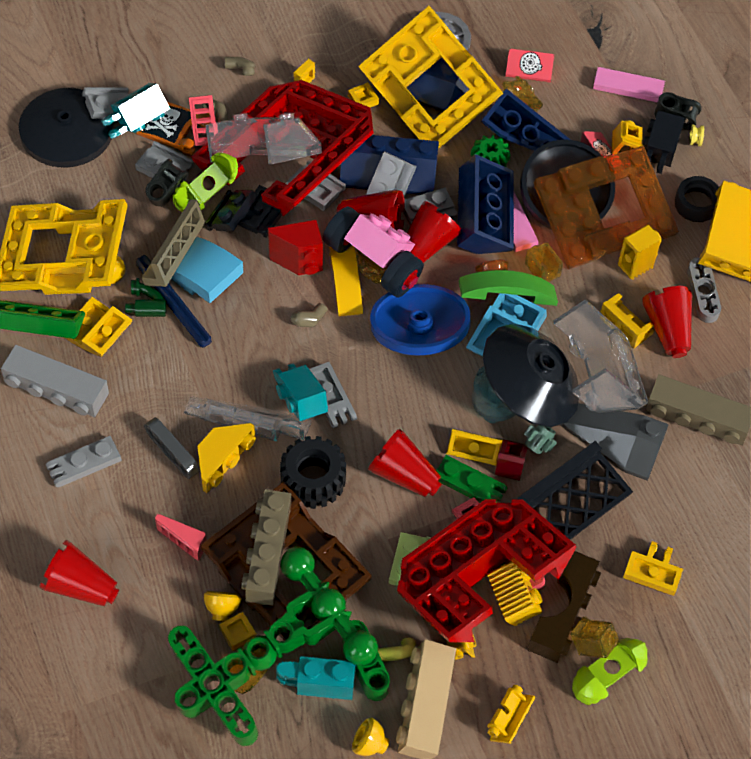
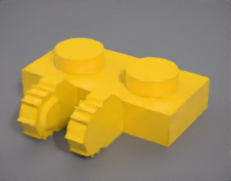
M654 541L651 542L647 556L632 551L623 578L674 596L683 572L682 568L669 564L674 548L667 547L665 549L663 561L653 558L658 547Z

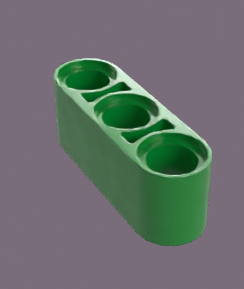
M350 620L357 630L369 632L366 625L360 620ZM377 653L375 659L370 664L364 666L356 665L355 673L363 691L372 701H381L386 698L390 683L389 674L379 653ZM373 681H380L384 684V686H382L381 688H374L370 685V683Z

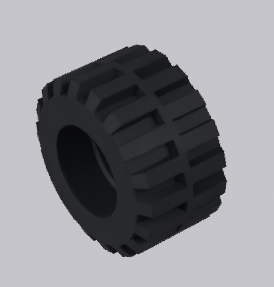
M306 436L304 441L300 439L295 440V446L290 444L286 448V453L283 452L281 457V483L285 482L300 498L304 506L306 504L310 505V509H316V505L319 504L321 507L327 506V501L333 503L336 501L337 495L340 496L346 483L344 453H340V447L337 444L332 446L331 440L326 439V441H322L320 436H316V439ZM308 466H319L327 471L323 477L317 479L306 478L299 472Z

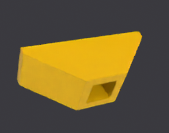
M253 424L215 427L197 446L202 487L205 493H208L212 487L216 488L221 483L225 472L229 468L232 469L236 466L244 450H249L256 440L255 426Z

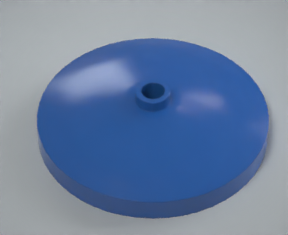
M416 284L399 298L388 292L377 300L370 314L371 331L380 344L392 351L407 355L436 354L456 346L465 338L470 329V309L466 301L452 290L436 285Z

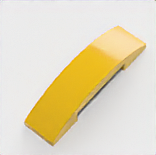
M352 245L342 253H338L328 246L335 284L338 317L363 314L354 246Z

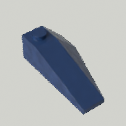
M507 88L481 120V123L499 137L533 151L555 140H571Z

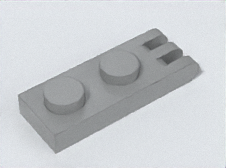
M330 362L310 368L309 370L326 391L328 412L325 414L332 428L338 427L336 417L339 418L342 425L348 423L346 413H348L351 421L356 420V413Z
M108 436L46 463V467L50 471L51 478L55 479V486L61 487L122 460L111 436Z

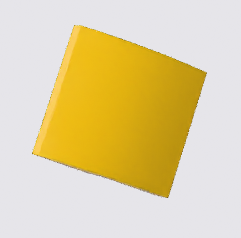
M91 297L80 310L85 312V317L78 336L75 339H65L94 355L102 357L132 323V319L114 306L108 308L94 297Z

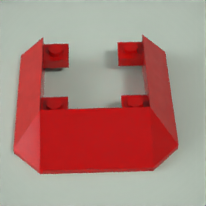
M303 80L270 86L192 155L191 158L204 172L213 164L210 159L211 156L216 153L231 155L237 159L238 163L236 180L245 172L243 164L240 162L266 139L277 143L289 133L315 144L309 150L310 157L314 160L289 184L276 180L261 194L263 202L280 209L282 216H284L374 133L371 108ZM207 176L215 184L213 177Z

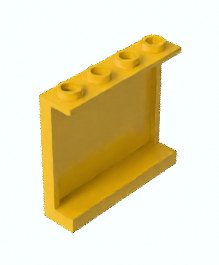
M723 181L715 194L718 198L705 249L699 257L698 264L751 282V190L741 187L734 182Z

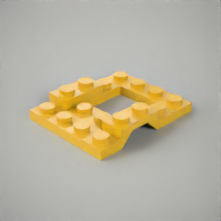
M430 6L426 7L358 66L416 137L420 140L439 141L438 149L504 94ZM442 57L469 90L433 120L406 87Z
M125 199L100 200L93 209L73 210L58 203L11 206L0 250V291L41 289L45 295L91 293L92 287L111 286L128 206ZM56 229L58 234H71L65 262L25 264L32 231Z

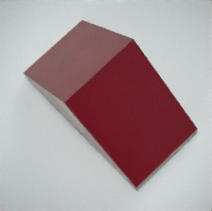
M503 439L495 475L520 481L528 449L526 444Z

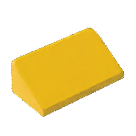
M452 429L446 454L496 466L503 440Z

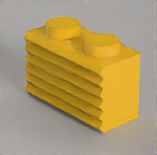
M645 225L624 237L622 251H620L621 254L617 263L630 279L634 280V277L638 278V275L649 271L650 268L653 269L662 241L660 234L653 230L650 225Z
M512 561L487 574L506 622L517 626L523 623V621H527L542 613L539 605L543 602L540 593L536 588H532L531 578Z

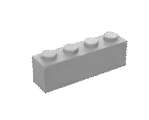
M18 345L14 346L1 367L4 382L10 387L22 388L35 397L42 396L58 406L72 408L80 415L96 417L109 394L107 380Z

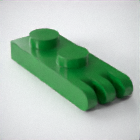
M445 455L436 470L441 476L439 480L441 484L469 498L474 497L479 503L491 498L501 501L503 497L501 493H505L508 489L505 484L448 455Z

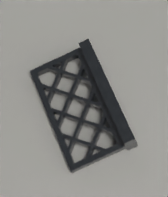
M594 441L517 499H523L532 508H547L546 520L556 528H562L563 534L571 540L630 496L633 491L601 454V446ZM597 461L605 470L604 477L591 475V466ZM574 478L585 479V491L571 489L572 480ZM590 480L604 482L603 494L589 492ZM608 483L618 485L624 493L618 497L607 495ZM555 492L566 494V505L552 504V494ZM571 495L584 497L583 509L570 507ZM589 498L601 499L602 509L600 511L588 510ZM551 509L565 511L564 523L550 521ZM569 512L583 514V521L580 526L568 524Z

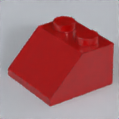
M317 220L268 228L269 258L271 261L297 275H312L323 271V242Z

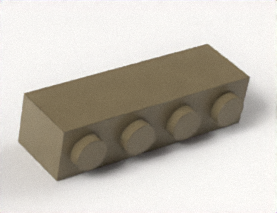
M658 374L645 410L656 417L675 421L678 425L689 426L700 430L703 434L714 435L728 443L742 446L751 425L750 406Z

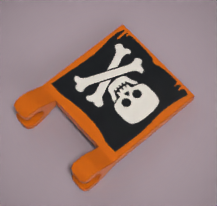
M167 102L170 109L164 112V117L156 121L150 120L145 123L144 129L136 132L137 135L177 148L188 156H192L196 150L193 147L194 141L185 138L192 128L190 109ZM209 113L196 114V118L210 117ZM211 123L198 124L201 127H211Z

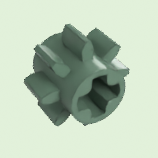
M530 424L524 433L528 437L525 444L537 454H541L543 451L550 452L557 443L553 439L556 432L551 427Z

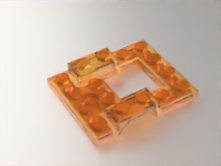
M644 146L605 158L600 156L559 169L557 173L537 178L533 182L568 270L591 263L606 254L621 250L624 237L645 225H650L653 230H656L660 234L661 239L677 235L679 232ZM629 177L645 218L631 223L627 221L604 229L589 189Z

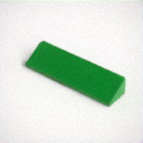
M0 300V329L75 339L79 334L85 317V312Z

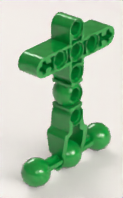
M302 547L290 548L283 554L280 561L282 573L292 581L301 582L308 592L288 603L286 607L287 613L270 627L269 631L264 630V636L257 635L249 638L244 644L243 650L238 648L237 653L228 654L214 663L188 627L177 626L170 631L168 635L169 644L175 656L192 679L181 686L175 694L176 705L184 717H197L212 707L235 742L241 746H249L257 740L258 729L253 717L234 691L249 680L250 675L254 677L256 675L255 671L269 669L274 664L277 656L280 659L282 654L289 653L305 643L308 645L317 644L335 629L345 641L343 653L350 663L364 666L370 664L375 659L378 653L376 638L367 631L357 630L349 620L352 612L346 611L344 596L336 589L329 588V581L322 583L313 572L315 560L308 550ZM309 607H311L314 616L321 621V623L311 629L305 628L303 621L297 619ZM287 633L290 635L285 641L276 640L279 634ZM182 639L187 642L190 648L187 652L179 642ZM258 649L266 650L262 657L253 656L254 652ZM195 660H204L202 666L198 668L191 667ZM233 666H243L239 673H230ZM210 682H220L216 689H206ZM186 698H196L191 706L183 705ZM225 704H235V707L232 711H222V707ZM239 719L243 726L249 730L248 732L240 731L237 725Z

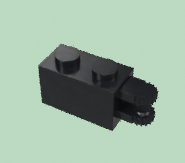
M658 111L656 119H650L647 132L651 133V135L644 138V148L642 150L646 152L642 169L648 170L651 162L658 164L656 173L662 174L664 166L671 167L684 124V117Z

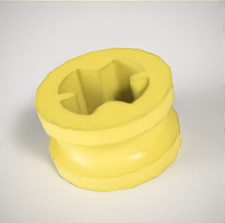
M692 124L689 145L693 146L696 143L698 146H702L704 126L701 125L697 128Z

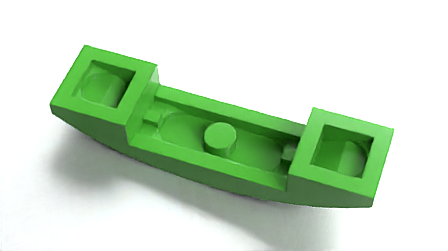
M508 270L482 271L462 276L458 281L461 298L485 300L487 293L490 292L532 296L534 304L553 306L558 304L554 285L528 273Z

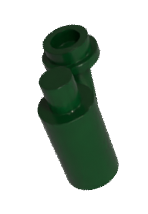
M140 278L131 280V294L140 296L141 292L150 297L151 300H135V303H125V313H135V317H166V299L157 290L140 283Z

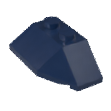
M440 58L406 87L420 104L443 112L469 90L443 58Z

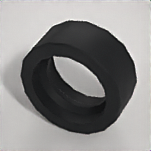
M704 176L686 178L680 183L675 196V208L678 213L692 222L711 220L718 198L715 195L719 188L718 184ZM692 191L704 193L711 199L712 204L706 207H697L686 200L685 194Z

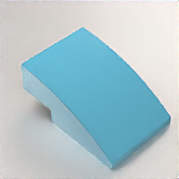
M196 237L171 279L191 295L197 293L208 303H211L244 273L243 262L218 245Z
M499 293L494 304L490 305L466 349L483 356L486 339L496 328L501 326L518 324L532 327L538 331L547 317V310L518 295Z

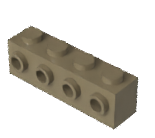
M265 489L263 499L258 498L256 514L260 515L259 522L253 523L251 539H255L254 548H248L246 564H250L249 573L243 574L241 589L246 590V602L273 606L290 515L292 493Z

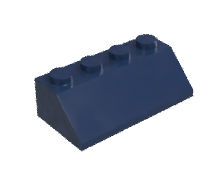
M371 135L341 163L340 181L346 184V188L368 190L383 153L388 152L417 166L405 194L422 195L432 192L435 186L439 141Z
M477 154L473 155L459 167L458 226L461 228V232L457 236L458 247L475 254L511 252L514 249V171Z

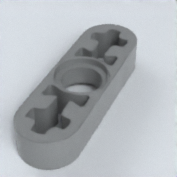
M696 257L690 261L687 270L698 318L703 322L712 323L719 317L721 304L712 268L698 264L699 257ZM696 267H699V269L703 271L701 276L702 278H699L700 273L698 269H695ZM706 286L711 292L703 294L699 292L698 287ZM707 302H709V310L713 311V313H709L708 310H705Z

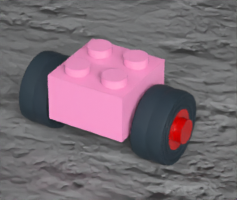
M349 206L342 208L328 223L323 233V241L338 253L346 251L353 245L380 267L387 268L381 279V286L397 298L406 294L417 283L424 268V263L411 253L415 244L409 240L410 236L401 229L396 231L390 226L392 222L382 215L376 216L372 213L370 215L359 214Z

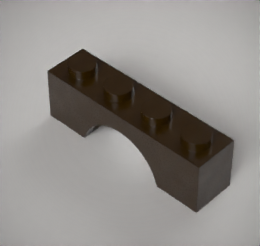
M574 551L560 578L557 580V583L567 593L569 606L558 615L539 618L530 639L528 651L558 663L561 654L567 656L572 641L568 639L571 631L577 632L582 617H579L578 614L581 608L587 609L592 596L588 594L590 586L596 587L601 572L597 571L599 560Z

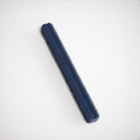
M146 255L136 259V266L144 275L151 263V260ZM168 283L166 287L153 286L166 299V304L198 345L202 348L210 345L212 342L211 336Z

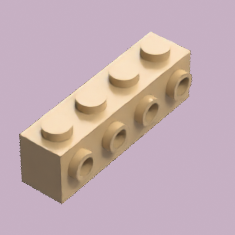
M426 639L418 647H414L410 660L414 664L413 670L408 675L406 681V689L409 690L408 698L404 700L401 708V716H404L403 725L399 727L396 735V743H399L397 753L418 759H433L438 755L456 648Z

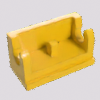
M618 293L602 304L599 317L635 349L653 335L654 330L652 328L654 325L651 322L644 324L623 304L621 300L623 296Z

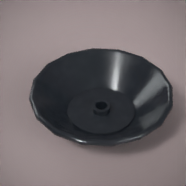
M518 324L498 327L486 339L482 356L486 377L496 396L513 414L534 425L554 427L567 423L578 409L580 389L576 372L566 354L549 337L532 327Z

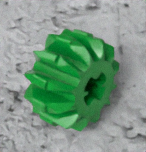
M483 135L481 140L476 139L470 156L472 157L477 154L507 167L511 154L508 143H503V138L495 139L494 135L487 138Z

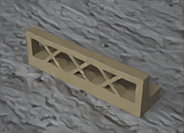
M190 199L142 276L144 285L162 287L168 285L205 224L197 200Z

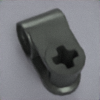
M664 92L658 99L654 115L656 118L657 112L662 111L684 117L682 129L690 130L692 124L696 126V117L700 114L702 106L695 100L687 99L671 92Z
M167 159L147 184L145 191L147 197L156 206L166 205L172 198L175 190L180 187V184L187 180L189 173L186 170H180L173 164L171 159ZM156 189L164 190L161 197H153V192Z

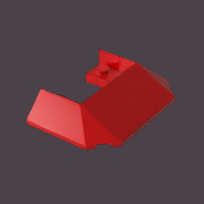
M485 499L402 558L400 581H398L397 591L448 642H474L472 629L493 614L492 607L471 588L474 584L509 559L535 582L548 572L556 579H559L576 550V544L523 499H512L511 503H496V499Z

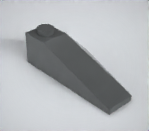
M578 403V409L569 421L561 424L562 427L583 442L592 444L596 441L602 448L601 454L617 464L616 467L623 472L647 481L669 425L645 415Z

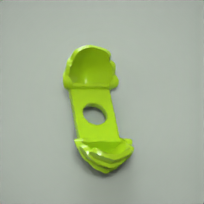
M216 153L211 156L212 165L190 184L182 182L180 187L175 190L172 196L175 207L183 212L191 199L197 200L200 209H204L205 202L227 183L231 185L234 182L238 172L237 159L225 153ZM207 176H211L215 180V186L212 190H207L203 186V180Z
M633 638L618 640L614 642L616 647L589 667L582 666L574 677L572 684L576 699L586 705L596 704L601 699L608 697L609 694L606 690L608 687L632 669L636 668L641 672L646 667L648 661L645 642ZM608 660H614L619 664L620 671L616 674H610L605 670L604 663Z

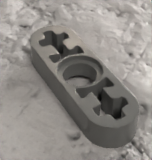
M154 417L144 424L149 437L187 479L200 472L199 465L158 418Z

